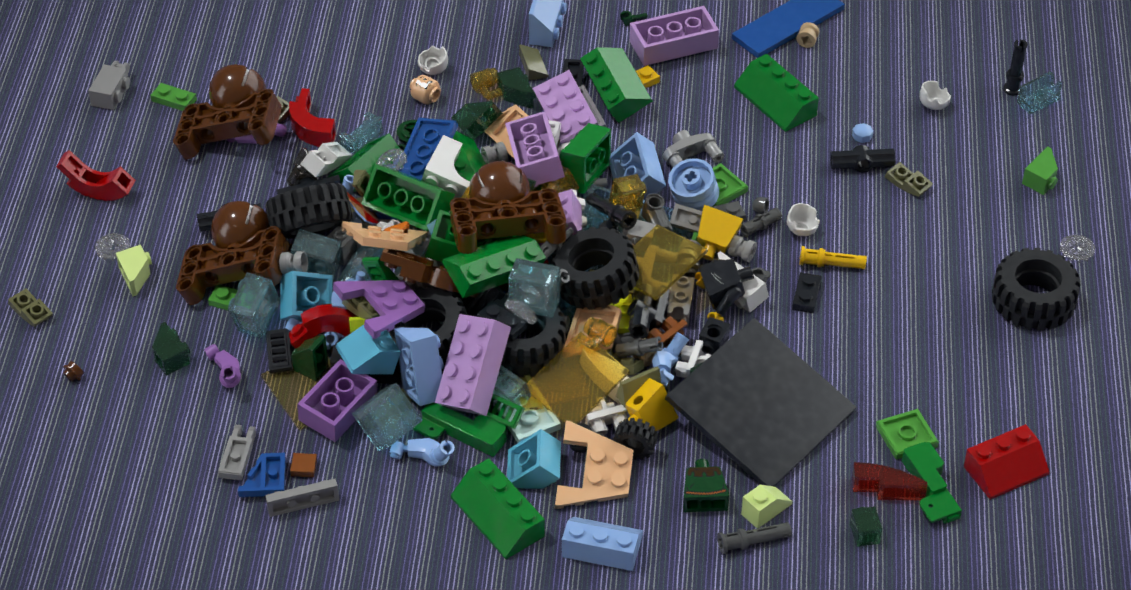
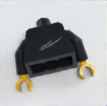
M713 259L710 263L698 265L700 272L695 274V279L698 280L696 285L702 289L706 288L711 306L716 311L710 312L707 318L712 317L724 322V318L721 315H725L730 306L745 294L742 282L752 280L754 276L750 266L737 270L733 259Z

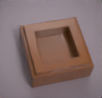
M293 453L290 469L291 476L314 477L317 454Z

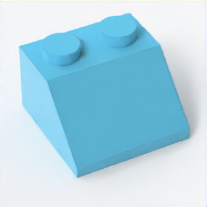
M299 271L283 274L280 281V319L289 320L294 318L302 321L301 313L315 306L331 304L333 275Z
M364 325L336 344L337 351L352 374H393L401 353L388 331L381 332L380 337L373 339L364 328Z
M540 429L508 449L507 478L516 488L544 489L559 480L561 441Z

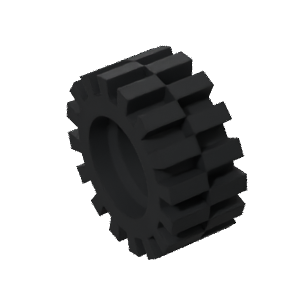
M626 418L623 422H619L613 441L632 449L634 460H637V457L640 460H644L645 457L649 458L653 454L658 440V432L655 431L654 426L649 427L650 423L647 421L644 424L642 419L638 418V421H635V418H630L629 421Z

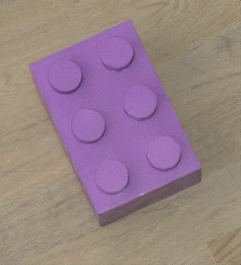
M340 359L297 404L298 420L336 442L378 397L377 380L367 374H352L345 362Z

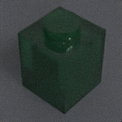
M876 507L852 509L850 527L856 546L880 544L882 526Z

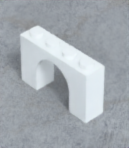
M443 135L425 168L422 181L455 193V198H470V181L462 178L454 167L463 143Z

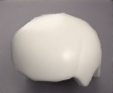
M431 46L418 57V66L422 72L428 75L440 74L448 65V54L443 46L441 49Z
M926 81L922 84L920 101L925 107L932 110H942L949 105L951 95L948 93L947 88L940 89L937 81Z
M798 203L794 204L789 210L787 225L794 234L809 236L816 232L820 220H817L815 208L808 204Z

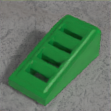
M365 257L362 259V263L372 281L400 280L389 267L384 265L383 261H380V257Z
M493 394L487 416L516 429L525 408ZM496 400L497 402H496V404H495V406H494L492 412L490 413L489 411H490V409H491V407H492L494 401ZM501 403H503V406H502V408H501V410H500V412H499V414H498V416H497L496 413H497V411H498V409H499ZM507 406H509L510 408L505 416V419H503L502 417L507 409ZM516 409L517 411L512 421L510 422L509 419L513 413V410Z

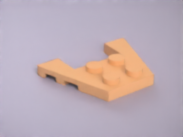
M342 221L341 230L345 231L348 236H353V239L362 246L408 251L414 248L416 244H421L422 241L425 242L427 239L426 231L408 229L406 234L401 229L392 228L390 231H382L381 227L368 226V229L362 228V223Z
M566 420L563 443L586 446L587 454L582 488L558 485L555 509H561L564 506L574 504L575 506L584 505L586 502L597 500L601 502L628 497L633 450Z

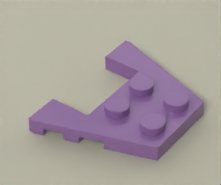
M404 280L336 281L333 284V290L342 301L364 296L380 315L379 317L367 319L364 322V328L373 339L380 337L381 332L385 330L388 332L393 330L397 323L401 321L406 323L424 313L425 304Z

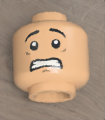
M420 75L410 83L411 96L423 104L434 103L440 97L441 89L438 81L426 75Z

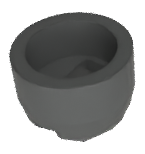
M756 198L752 203L753 210L760 214L768 212L769 198Z

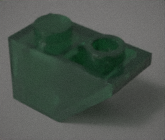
M520 67L497 72V88L504 101L527 108H534V99H536L534 87H530L528 76L523 74Z
M492 101L467 103L451 119L457 121L461 130L468 137L475 140L503 113Z
M166 322L161 323L152 348L155 363L167 376L190 364L188 356L190 349L186 342L180 341L178 333L174 328L171 329Z

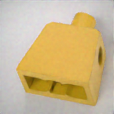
M704 205L697 236V242L703 246L701 257L706 260H713L716 252L721 251L725 254L733 237L740 230L743 218Z
M651 378L634 393L625 405L630 415L629 421L630 418H635V421H638V418L642 419V423L645 424L647 421L650 423L649 427L654 426L655 431L677 420L678 415L674 407L665 400L667 392L664 385Z

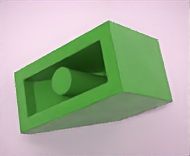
M1046 147L1025 168L1022 181L1023 185L1042 195L1049 189L1052 190L1058 181V178H1056L1058 167L1050 147Z

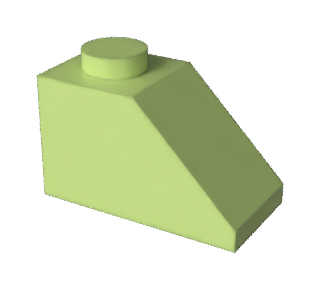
M141 245L116 253L119 270L132 296H136L151 274L149 265L152 264L151 257L148 252H144Z
M760 484L743 496L741 515L756 528H760L791 506L793 501L778 488Z

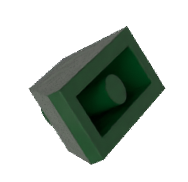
M321 334L308 339L293 351L291 359L294 371L315 381L329 367L326 336Z

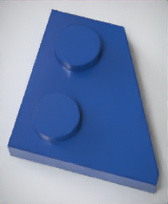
M262 453L256 461V466L247 474L248 479L245 484L239 486L238 496L259 497L277 491H284L286 454Z

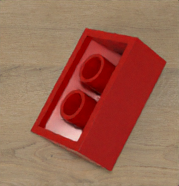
M1026 424L970 447L966 451L964 468L990 500L1049 475L1050 472L1040 440Z

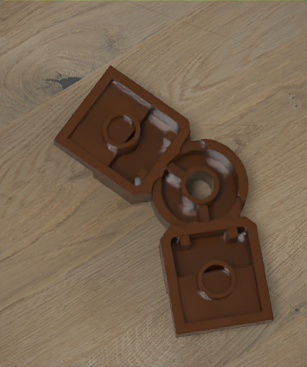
M384 248L380 261H383L384 265L390 268L397 269V266L402 267L399 276H402L404 281L416 284V281L428 283L441 289L459 293L445 266H433L434 261L401 250ZM505 283L499 287L502 290H508L509 284ZM479 293L471 295L470 297L476 298Z

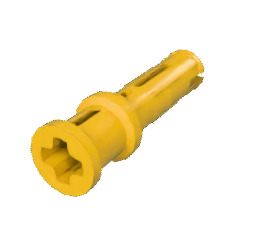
M801 246L799 265L813 264L817 265V267L832 265L865 270L867 256L825 252L823 248L814 250Z

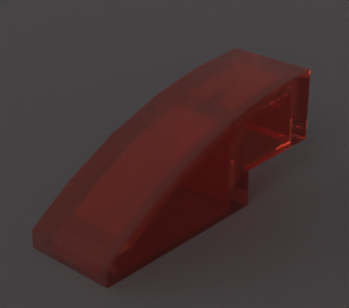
M854 462L852 472L853 492H877V500H921L926 497L927 482L912 474L888 466Z

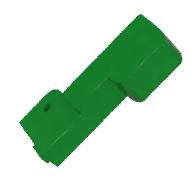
M435 402L425 406L421 411L422 418L413 427L414 431L431 439L439 438L446 431L447 435L492 457L497 454L507 440L505 424L483 415H479L472 420Z
M922 442L905 448L902 463L926 496L920 500L919 505L931 523L942 520L946 524L959 519L962 509L948 491L947 484L941 477L944 461L930 442Z

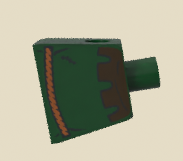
M698 459L695 462V467H689L686 470L683 512L728 511L729 492L721 468L718 466L709 467L708 460Z

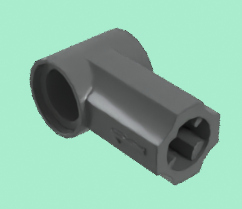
M652 193L646 197L641 215L649 223L656 224L654 236L658 239L665 238L672 233L673 229L663 208L665 203L663 197Z

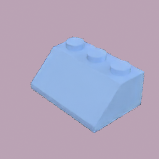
M533 0L529 11V44L553 47L554 41L558 40L559 37L558 27H562L563 24L562 14H566L567 3L564 0Z
M638 132L611 153L610 169L619 201L646 199L649 194H657L666 186L654 143Z
M394 328L396 345L401 351L399 364L403 389L419 406L435 402L442 378V369H444L443 360L439 356L438 348L441 347L438 335L428 328Z
M572 517L567 521L562 537V557L633 571L643 530Z

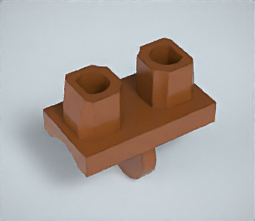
M669 316L661 326L665 333L662 334L657 328H653L649 331L646 339L659 336L662 340L658 342H663V349L664 347L667 348L677 332L684 336L683 329L688 323L684 319L678 322Z

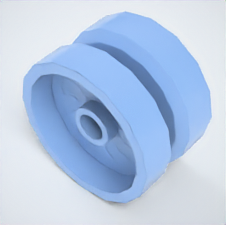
M698 158L687 159L679 162L671 170L668 183L676 204L701 210L704 205L712 207L719 198V187L712 166L706 161Z

